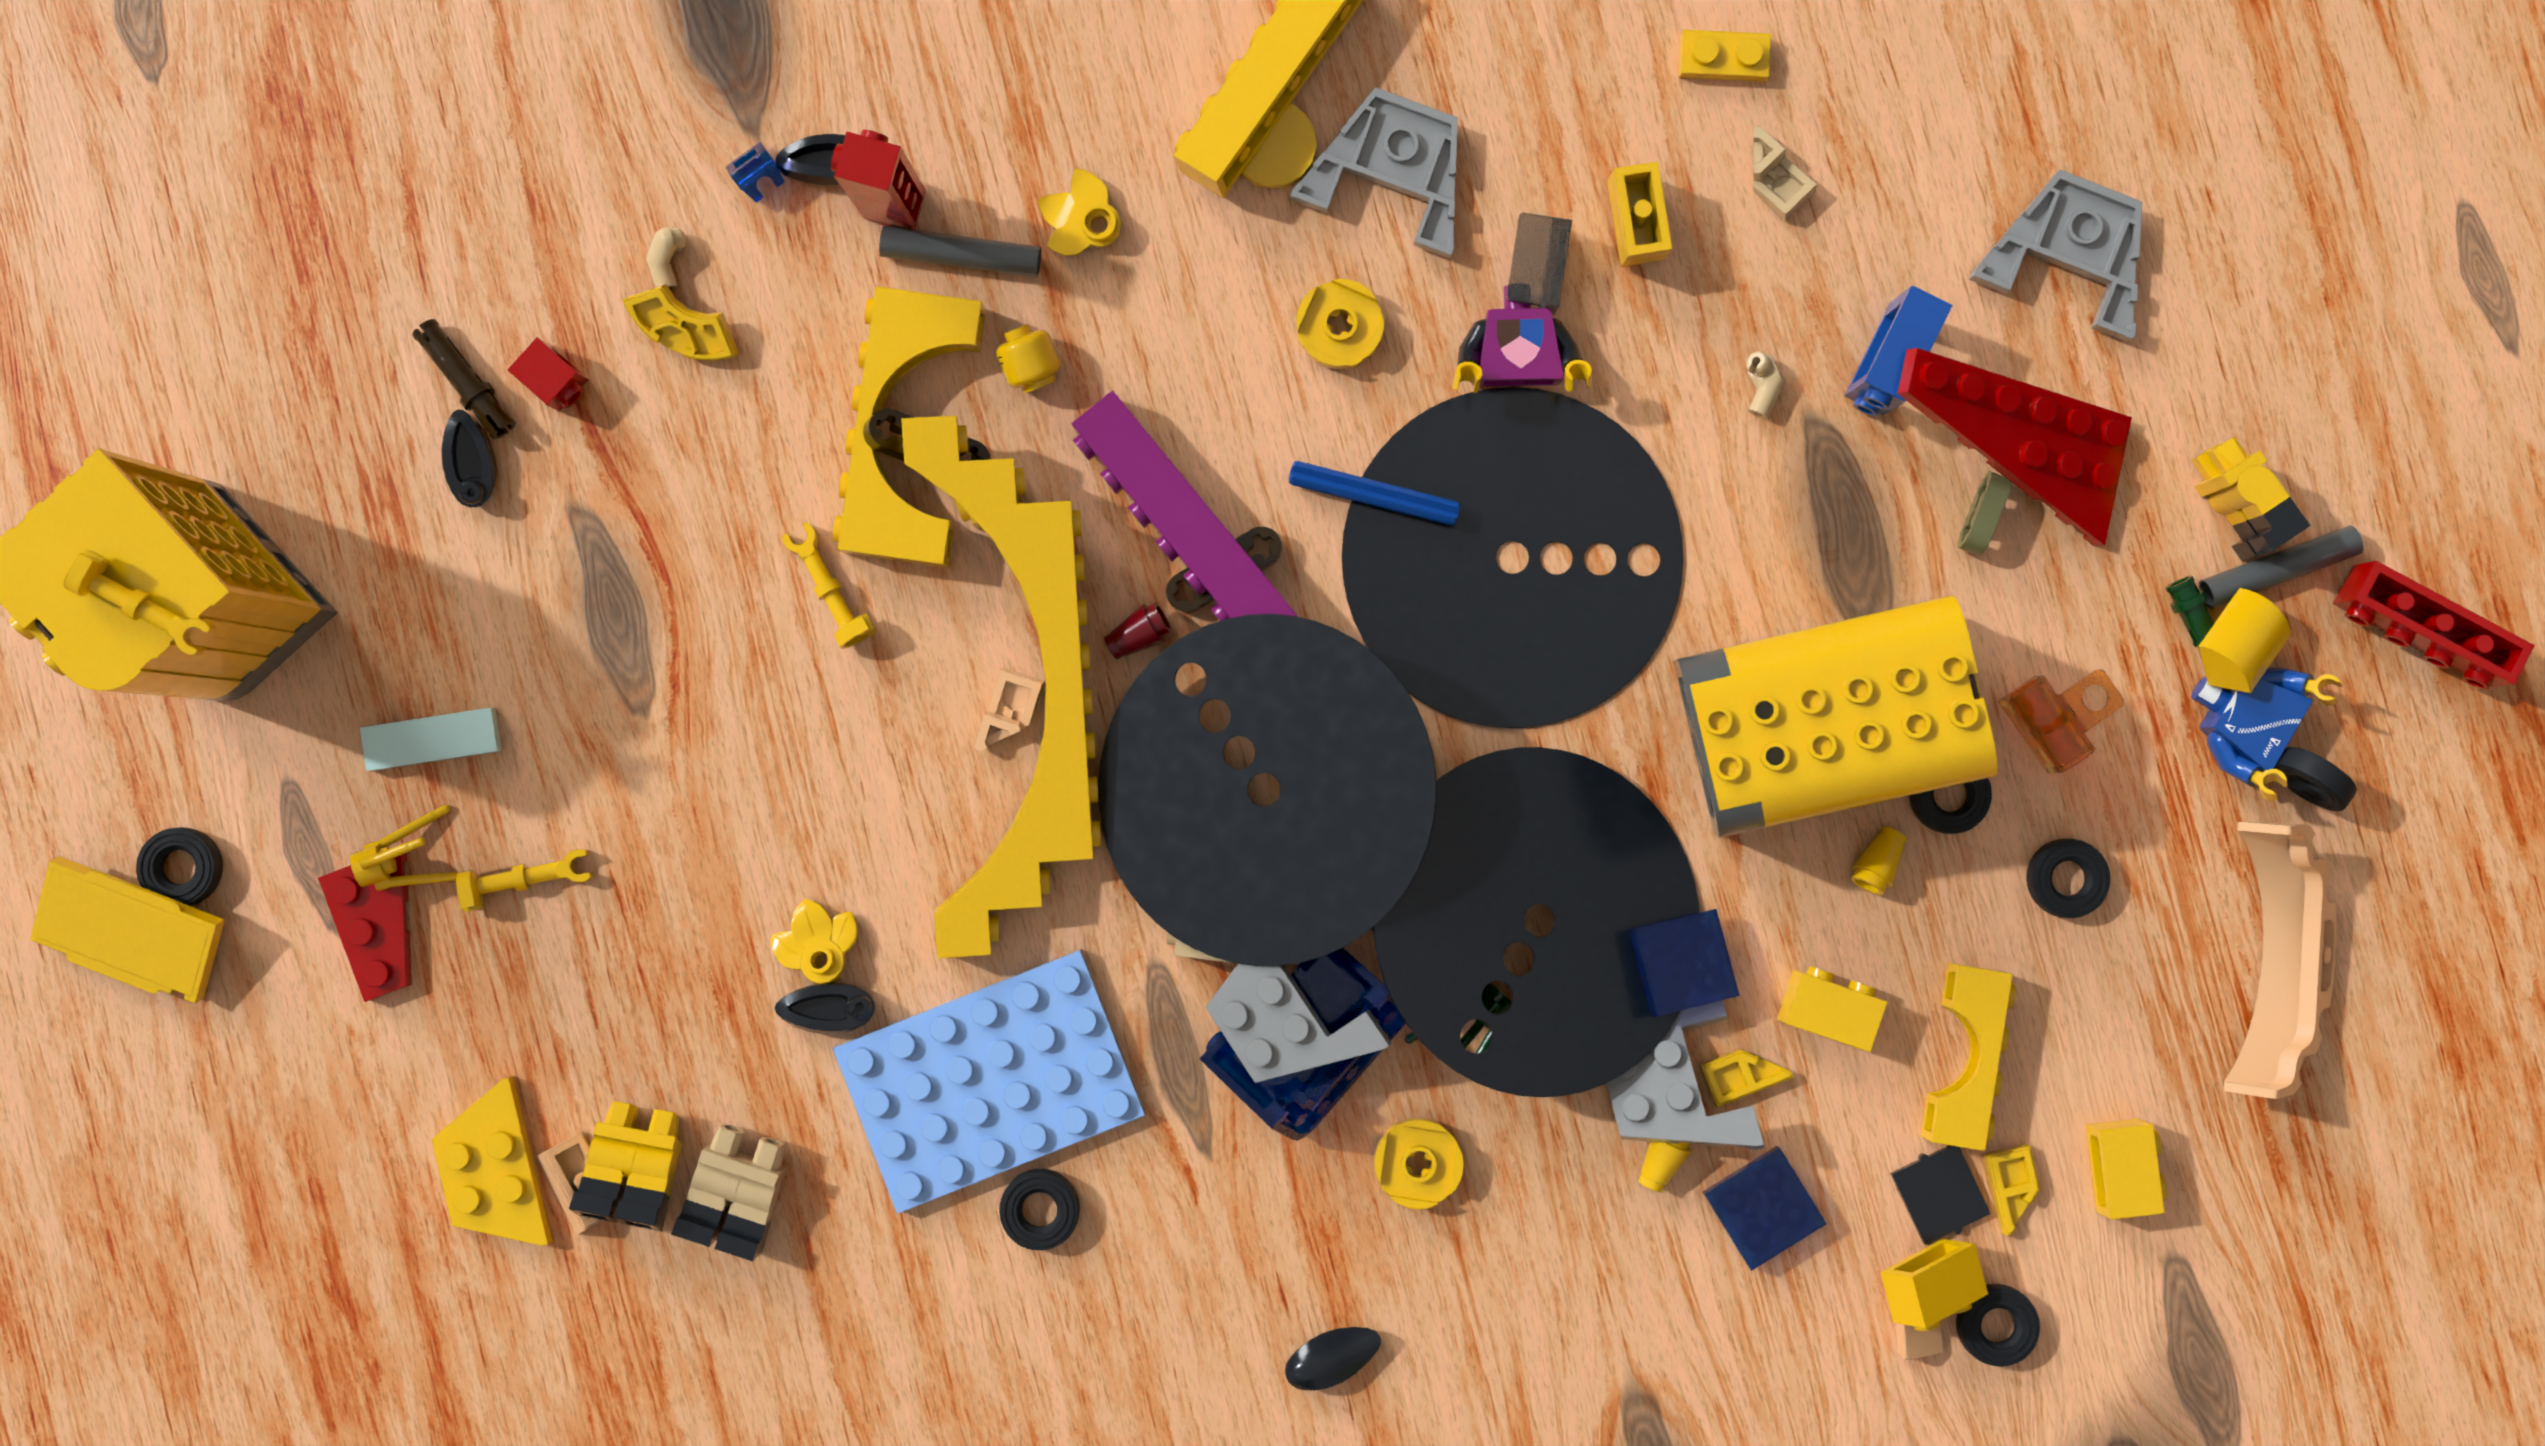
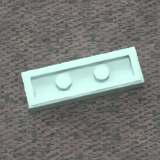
M484 708L360 727L366 771L384 770L502 751L496 708Z

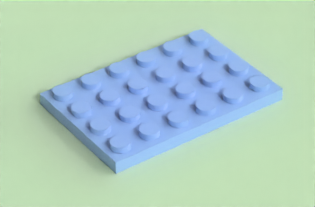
M1081 949L833 1048L897 1214L1146 1114Z

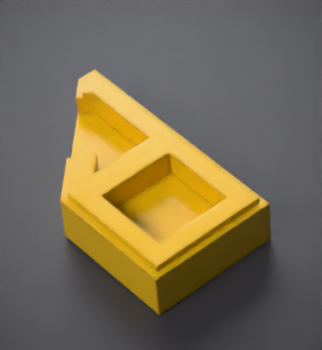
M1740 1048L1699 1064L1716 1107L1794 1078L1791 1071Z
M2027 1144L1983 1153L2000 1230L2005 1236L2014 1233L2017 1228L2015 1226L2028 1204H2032L2040 1191L2031 1146Z

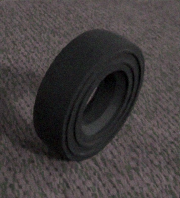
M2287 747L2274 769L2280 770L2285 774L2288 789L2308 802L2327 810L2343 811L2354 798L2357 791L2355 783L2341 769L2328 760L2301 748Z
M1989 779L1963 783L1967 796L1965 803L1956 811L1948 812L1941 809L1935 802L1934 790L1909 795L1911 808L1919 821L1933 831L1945 834L1963 833L1978 825L1990 808L1992 789Z
M185 827L169 828L153 835L141 848L136 862V874L141 887L189 906L195 905L209 897L217 888L223 872L222 856L215 842L206 834ZM176 850L188 852L195 861L193 877L182 885L171 882L164 872L166 858Z
M2058 839L2045 844L2033 855L2027 868L2026 881L2032 899L2045 912L2061 918H2079L2096 910L2105 900L2110 887V871L2102 854L2092 845L2077 839ZM2065 861L2075 862L2084 873L2082 888L2076 894L2070 896L2060 894L2052 883L2054 869Z
M1049 1169L1028 1170L1015 1177L1006 1187L999 1207L1001 1224L1007 1235L1024 1248L1031 1250L1054 1248L1066 1241L1077 1225L1080 1215L1078 1194L1070 1181L1058 1172ZM1033 1193H1046L1056 1203L1057 1215L1046 1226H1034L1023 1215V1203Z
M1987 1284L1988 1295L1972 1303L1970 1310L1957 1314V1333L1964 1348L1977 1360L1991 1366L2004 1367L2014 1365L2024 1360L2035 1348L2040 1333L2039 1317L2031 1301L2015 1288L2003 1284ZM1995 1308L2008 1310L2014 1319L2012 1334L2000 1342L1988 1340L1981 1328L1985 1314Z

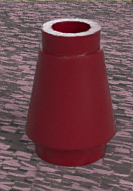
M1155 602L1148 607L1145 604L1141 605L1112 630L1110 634L1106 635L1104 640L1111 654L1118 660L1123 656L1165 643V637L1172 634L1173 630L1165 613Z

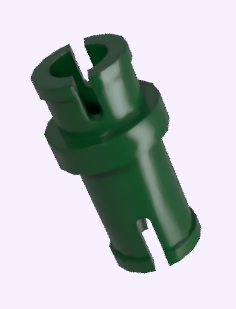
M2187 576L2169 584L2165 588L2173 600L2170 604L2173 613L2180 614L2193 641V646L2199 647L2204 637L2214 625V621L2205 605V601L2208 598L2204 590H2198L2194 577Z

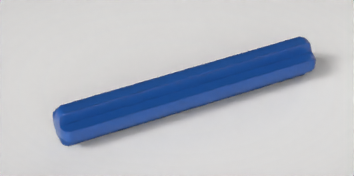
M1294 461L1289 475V483L1294 486L1450 526L1456 524L1461 509L1460 503L1457 501L1301 461Z

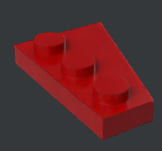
M407 853L394 857L397 871L390 873L391 877L405 876L404 862L407 861ZM351 865L319 877V883L364 1002L412 985L410 931L407 930L406 902H409L408 885L390 887L381 891H377L374 884L361 887L354 877Z

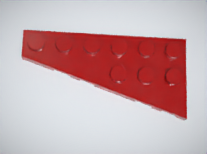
M1920 348L1906 350L1897 392L1898 395L1934 423H1942L1959 436L1957 440L1968 449L1977 450L1988 459L1987 464L2033 500H2041L2056 512L2055 517L2064 524L2076 527L2084 534L2083 538L2091 545L2105 546L2132 417Z

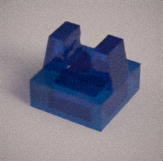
M761 141L725 167L740 190H743L756 203L763 198L756 185L761 177L771 178L777 187L784 183L776 162Z

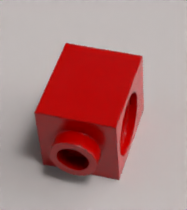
M538 337L508 368V371L542 402L558 412L563 407H571L579 400L584 392L582 386L589 380L553 347Z

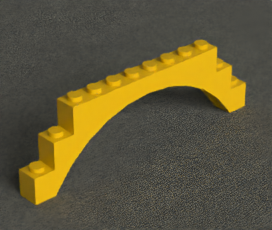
M956 415L901 418L904 464L954 498L993 539L1020 583L1039 636L1046 679L1044 734L1033 780L1012 826L986 862L949 898L936 907L934 913L937 959L991 955L992 943L1000 942L998 915L990 916L989 910L1042 907V895H1050L1049 868H1040V862L1093 859L1092 847H1101L1099 820L1091 821L1090 803H1098L1097 776L1088 777L1087 759H1096L1094 732L1085 733L1084 715H1093L1091 688L1082 687V671L1090 670L1089 644H1080L1079 626H1087L1086 599H1077L1076 582L1085 581L1083 554L1074 555L1073 537L1082 536L1081 511L1072 510L1071 501L1017 504V495H1025L1024 467L1015 468L1014 458L960 461V453L968 452L967 425L958 426V417Z

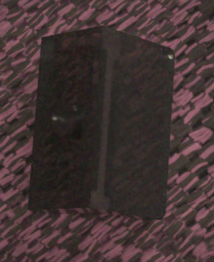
M1524 212L1519 215L1506 295L1508 301L1536 305L1538 308H1548L1551 310L1552 315H1555L1560 305L1572 220Z

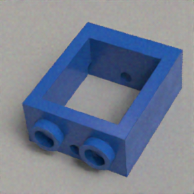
M1913 285L1889 303L1844 395L1854 401L1853 407L1870 416H1877L1878 413L1885 415L1906 402L1904 398L1897 394L1906 350L1920 348L1930 352L1953 306L1952 304Z

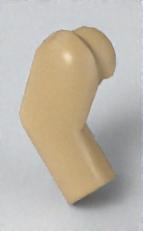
M664 227L655 232L646 255V261L655 287L667 284L671 291L676 290L679 286L670 261L674 251L680 252L686 246L685 234L677 227L671 229Z
M1757 351L1749 355L1746 361L1748 374L1757 390L1748 412L1759 418L1768 419L1783 388L1784 381L1772 356L1763 351Z

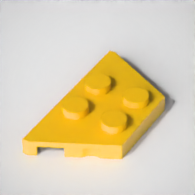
M514 1076L507 1077L499 1081L434 1136L432 1144L452 1226L544 1246L553 1242L515 1079Z

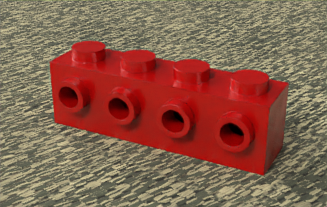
M863 129L861 135L846 132L843 144L838 143L835 146L831 159V170L835 172L834 177L864 219L892 227L915 230L926 190L901 146L888 143L889 138L875 131Z
M2378 561L2353 565L2333 602L2334 605L2346 611L2344 616L2350 621L2366 627L2373 625L2385 632L2384 638L2389 642L2405 648L2412 646L2424 652L2423 659L2440 668L2449 669L2452 667L2464 674L2462 679L2466 683L2484 690L2495 686L2515 685L2535 647L2534 644Z

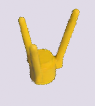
M443 805L380 840L363 845L364 850L351 853L350 865L358 884L361 887L374 884L376 890L381 891L395 886L456 881L457 872L390 876V873L397 871L394 857L423 846L425 839L420 837L393 848L388 846L450 811V806Z

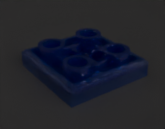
M1717 909L1629 930L1652 1017L1740 996Z
M1775 1146L1702 1192L1751 1271L1827 1224L1778 1146Z

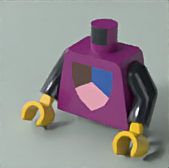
M1510 284L1504 286V309L1488 310L1485 319L1475 322L1461 343L1452 386L1454 390L1458 391L1459 383L1461 381H1468L1474 386L1473 393H1478L1479 387L1558 386L1563 380L1564 372L1565 389L1571 392L1573 391V380L1575 379L1584 380L1587 388H1591L1592 368L1589 363L1583 361L1578 345L1562 321L1552 317L1550 309L1531 308L1530 285Z

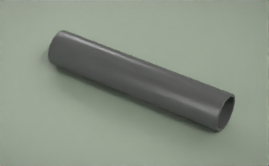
M883 226L879 243L880 257L1029 277H1038L1041 265L1042 249L1040 246Z
M2349 525L2202 579L2199 582V590H2204L2208 598L2205 604L2213 609L2229 603L2239 588L2259 592L2360 555L2364 549L2363 541L2357 529Z

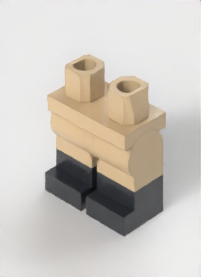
M724 1123L719 1127L712 1143L701 1151L681 1214L676 1219L671 1235L710 1247L717 1240L716 1250L753 1262L763 1251L782 1180L787 1170V1166L782 1165L785 1143L770 1137H762L759 1139L755 1155L747 1154L740 1151L746 1131Z

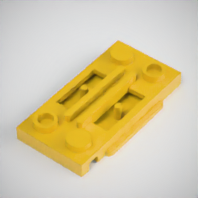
M58 856L49 861L30 940L65 953L69 962L153 994L160 990L169 994L178 991L185 994V1000L197 1003L205 996L225 919Z

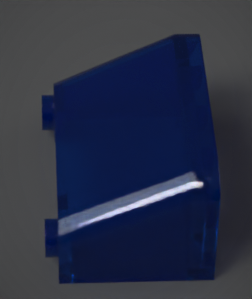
M1343 947L1320 958L1296 963L1299 967L1291 976L1330 1034H1333L1367 1010L1371 1011L1390 1041L1406 1024L1395 1007L1385 983L1346 948ZM1220 1031L1209 1040L1206 1052L1199 1059L1271 1129L1292 1140L1298 1141L1306 1137L1317 1127L1383 1050L1255 1083Z

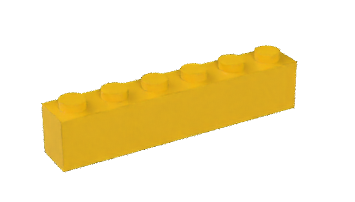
M1278 0L1275 12L1267 24H1261L1255 30L1250 41V48L1241 60H1235L1229 67L1225 76V83L1216 95L1212 94L1204 102L1200 111V118L1191 131L1186 130L1178 139L1173 156L1181 173L1224 199L1363 0Z

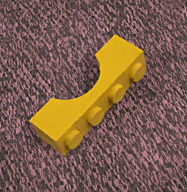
M1947 963L1941 1006L1953 1013L1964 1026L1969 1040V1056L1963 1072L1953 1083L1942 1089L1927 1093L1920 1135L1932 1143L1985 1151L1987 1140L1990 1141L1995 1131V1116L1991 1114L1993 1097L1999 1095L2002 1086V1073L1998 1070L2000 1053L2006 1051L2009 1042V1029L2005 1026L2007 1009L2012 1008L2016 997V986L2012 982L2013 974Z

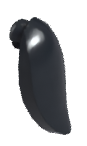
M813 135L793 142L783 148L776 156L775 161L780 173L806 183L840 185L834 177L835 172L831 170V159L835 146L838 143L843 144L845 135Z
M456 410L449 417L443 435L441 447L442 468L446 482L457 501L467 507H479L490 498L495 486V456L490 441L478 421L464 410Z
M833 982L823 985L812 984L796 989L782 997L775 1005V1012L783 1021L796 1028L819 1034H840L855 1030L865 1025L875 1011V1003L866 991L856 986Z
M1361 1327L1339 1328L1321 1333L1303 1344L1292 1354L1286 1363V1379L1297 1389L1313 1391L1327 1389L1343 1383L1363 1368L1376 1354L1381 1345V1337L1376 1331Z

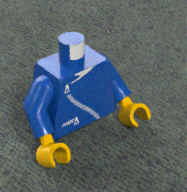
M2268 668L2251 693L2210 686L2205 676L2195 686L2191 699L2209 709L2200 724V729L2208 736L2207 745L2219 768L2249 786L2258 785L2259 792L2265 800L2275 801L2277 800V794L2267 789L2265 785L2276 781L2282 786L2288 787L2285 774L2280 770L2274 769L2313 702L2312 699L2306 696L2313 693L2322 704L2333 705L2337 703V699L2322 695L2321 690L2328 684H2334L2338 687H2343V685L2336 676L2330 674L2322 675L2314 680L2311 674L2286 668Z

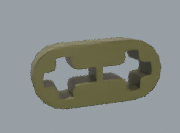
M1991 471L1985 475L1961 530L1957 548L1979 557L1985 552L2011 490L2012 482L2007 478Z

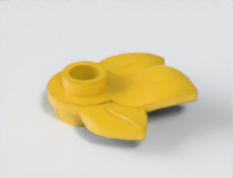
M1079 168L1074 170L1071 178V193H1055L1038 199V205L1044 219L1051 227L1056 229L1051 234L1047 247L1058 254L1074 256L1079 255L1089 246L1106 247L1112 244L1120 235L1121 219L1118 212L1108 204L1107 187L1101 179L1089 171ZM1095 220H1105L1108 223L1107 229L1101 233L1094 232L1092 224Z
M804 899L793 913L791 920L792 931L773 934L770 939L771 948L777 960L784 967L792 970H802L803 975L813 983L829 984L835 981L844 970V955L853 947L857 940V923L853 913L850 911L841 913L831 919L821 905L812 900ZM821 954H826L828 957L827 964L823 968L817 969L815 966L816 958Z

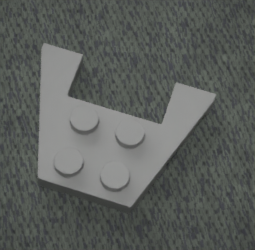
M1375 87L1343 126L1326 151L1322 152L1314 162L1313 167L1301 182H1298L1293 188L1290 200L1327 213L1343 171L1427 201L1428 206L1413 245L1450 259L1454 250L1458 117Z
M2060 169L1972 271L1969 280L2006 294L2011 290L2024 254L2027 253L2105 284L2107 288L2091 328L2129 342L2134 339L2136 334V323H2133L2134 303L2138 300V284H2135L2136 261L2140 258L2142 201Z
M1237 964L1205 1007L1255 1083L1380 1051L1392 1044L1370 1010H1367L1333 1034H1330L1285 965L1253 966Z
M1716 978L1706 981L1688 993L1684 1005L1670 1030L1641 1062L1623 1075L1606 1083L1622 1140L1675 1144L1684 1142L1707 1144V1146L1716 1147L1738 1146L1756 1150L1764 1148L1753 1105L1712 1116H1706L1683 1031L1728 1020Z

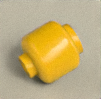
M1029 324L1004 333L1007 342L997 348L996 357L1009 386L1014 388L1021 387L1023 393H1027L1056 381L1054 374L1060 369L1061 363L1047 331H1031Z

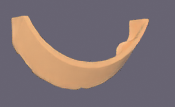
M2238 822L2237 831L2250 852L2260 889L2263 949L2259 988L2251 1024L2241 1052L2229 1075L2224 1080V1091L2279 1099L2294 1095L2302 1084L2299 1078V1070L2306 1056L2317 1053L2323 1036L2319 1029V1020L2323 1009L2330 1007L2336 968V903L2327 899L2326 888L2331 872L2327 859L2317 857L2312 844L2315 832L2309 825Z

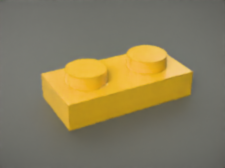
M1683 29L1680 35L1679 78L1766 82L1769 78L1771 33Z

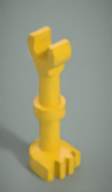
M807 522L802 524L807 533V539L800 545H796L788 533L782 535L785 547L794 554L799 555L816 584L814 592L819 600L825 601L839 627L834 634V638L840 649L854 646L876 634L875 631L877 629L869 615L865 613L854 618L840 593L842 586L838 578L831 577L817 549L819 537L816 529Z
M92 550L78 553L65 577V589L80 597L92 591L120 606L122 614L133 620L142 618L168 632L170 636L174 637L176 646L187 655H202L204 650L191 642L190 635L196 628L206 633H214L217 628L212 622L206 619H186L152 602L151 595L140 589L132 591L104 576L109 566V559Z
M572 850L560 861L526 867L525 864L512 866V871L478 877L473 870L458 872L456 874V889L460 909H463L464 912L485 908L483 894L512 888L520 892L529 890L532 884L568 878L578 883L589 881L594 878L593 872L579 874L574 869L575 860L579 857L588 856L589 850Z

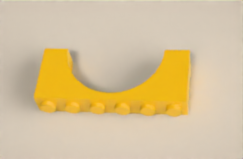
M876 286L874 298L867 299L865 324L870 325L868 342H861L858 355L859 368H864L862 384L855 385L852 395V410L857 411L855 429L849 428L845 444L846 454L851 455L849 472L842 473L839 484V497L845 499L842 516L837 515L833 525V541L838 542L837 549L845 554L949 568L955 525L950 520L937 518L915 509L899 496L883 471L879 453L866 443L863 428L866 421L875 412L883 408L895 385L913 368L929 359L948 353L980 352L986 308L982 301Z

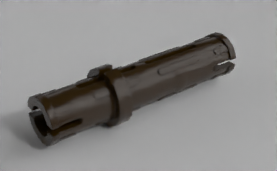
M430 319L420 324L419 326L423 329L424 333H421L419 329H415L412 333L413 338L419 342L461 396L460 404L463 408L475 414L492 439H499L508 434L509 432L505 429V426L512 430L516 422L494 397L495 389L492 385L480 379L439 326L437 320Z

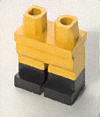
M2234 436L2220 445L2212 446L2191 460L2204 478V481L2195 486L2201 497L2208 495L2211 507L2217 513L2226 516L2241 538L2239 542L2232 546L2241 561L2274 551L2311 526L2276 476L2268 468L2261 466L2267 462L2261 450L2247 455Z
M613 1101L605 1122H596L593 1133L594 1138L589 1147L585 1169L578 1191H574L569 1210L578 1216L614 1223L619 1221L624 1225L662 1232L676 1174L678 1157H680L683 1146L677 1139L680 1117L674 1112L654 1109L649 1130L634 1129L639 1108L629 1103Z

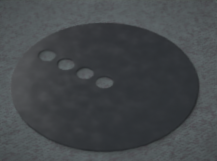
M1509 387L1480 390L1478 393L1470 392L1431 407L1409 421L1379 450L1364 472L1363 478L1457 501L1461 506L1456 524L1450 526L1351 501L1343 532V581L1348 605L1357 629L1368 649L1375 653L1394 672L1408 693L1424 704L1462 721L1489 727L1525 728L1552 724L1582 714L1615 695L1640 672L1660 645L1676 609L1682 583L1683 544L1679 518L1671 493L1650 456L1627 431L1602 412L1581 401L1539 389ZM1510 541L1522 544L1529 556L1525 569L1515 574L1504 572L1496 561L1499 547ZM1549 543H1563L1570 549L1572 564L1566 572L1557 575L1551 574L1542 567L1540 554L1542 549ZM1595 543H1604L1614 550L1616 564L1611 572L1605 575H1595L1586 568L1584 554L1589 546ZM1648 544L1657 550L1660 563L1658 569L1653 574L1640 576L1630 569L1628 554L1634 546Z
M1279 614L1245 615L1206 625L1176 641L1153 659L1135 679L1113 716L1103 746L1098 778V804L1106 845L1119 876L1139 906L1160 927L1191 948L1218 959L1253 966H1281L1320 958L1347 946L1377 925L1396 906L1421 866L1434 825L1437 801L1436 769L1427 729L1417 706L1394 672L1375 653L1345 633L1317 621ZM1187 663L1198 664L1206 674L1204 689L1194 696L1182 694L1176 686L1175 678L1177 671ZM1213 699L1226 703L1231 713L1228 726L1217 733L1209 732L1200 722L1201 708L1206 702ZM1236 736L1248 738L1255 747L1253 762L1247 768L1240 770L1232 768L1224 757V749L1227 742ZM1260 773L1273 775L1280 785L1278 799L1272 805L1266 807L1255 804L1249 796V784L1253 777Z
M1519 747L1485 754L1455 767L1436 780L1437 801L1434 825L1429 845L1419 870L1396 906L1373 927L1378 963L1392 1001L1406 1025L1437 1059L1477 1084L1496 1091L1528 1097L1566 1096L1604 1085L1637 1065L1658 1045L1679 1015L1690 991L1697 966L1701 926L1695 881L1683 848L1661 812L1635 785L1605 765L1582 755L1558 749ZM1535 904L1547 906L1554 915V927L1545 937L1533 936L1525 926V914ZM1514 942L1526 944L1533 953V966L1528 973L1522 976L1510 973L1503 961L1506 948ZM1492 981L1504 982L1512 992V1004L1503 1014H1493L1483 1005L1482 992L1485 986ZM1474 1019L1484 1022L1491 1032L1490 1045L1485 1051L1478 1054L1467 1051L1460 1039L1463 1026L1468 1021Z

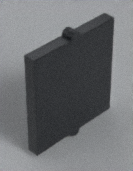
M1948 1145L1929 1155L1921 1153L1918 1156V1160L1890 1173L1921 1241L1925 1245L1951 1232L1960 1234L1962 1227L1991 1214L1960 1147Z

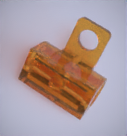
M2097 669L2061 694L2056 693L2044 675L2033 676L2000 699L1998 703L2047 773H2061L2077 765L2095 751L2096 748L2085 732L2124 705V698L2105 671ZM2091 685L2102 687L2107 694L2105 706L2098 711L2088 709L2083 702V693Z

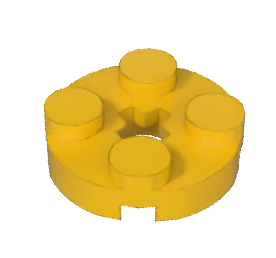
M1335 279L1319 287L1316 286L1305 295L1297 311L1296 328L1298 342L1307 355L1322 366L1332 369L1356 368L1363 361L1371 357L1382 339L1384 319L1376 297L1367 287L1349 279ZM1340 313L1348 315L1347 323L1352 326L1349 333L1342 331L1340 335L1333 334V327L1327 323L1330 317L1338 318Z
M1410 1118L1392 1124L1379 1140L1374 1154L1375 1174L1382 1189L1397 1204L1411 1209H1427L1439 1204L1438 1202L1444 1200L1457 1189L1463 1174V1155L1455 1137L1444 1126L1431 1119ZM1416 1151L1424 1152V1158L1431 1161L1430 1168H1423L1421 1175H1414L1412 1166L1406 1165L1407 1158L1414 1157Z

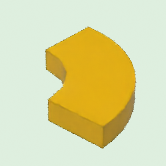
M667 284L622 299L633 321L650 339L682 354L683 357L714 361L732 358L740 354L723 312L705 314L691 310L674 297Z

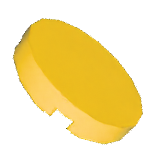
M1291 103L1240 175L1252 185L1261 188H1287L1302 180L1313 165L1317 149L1315 129L1307 114Z

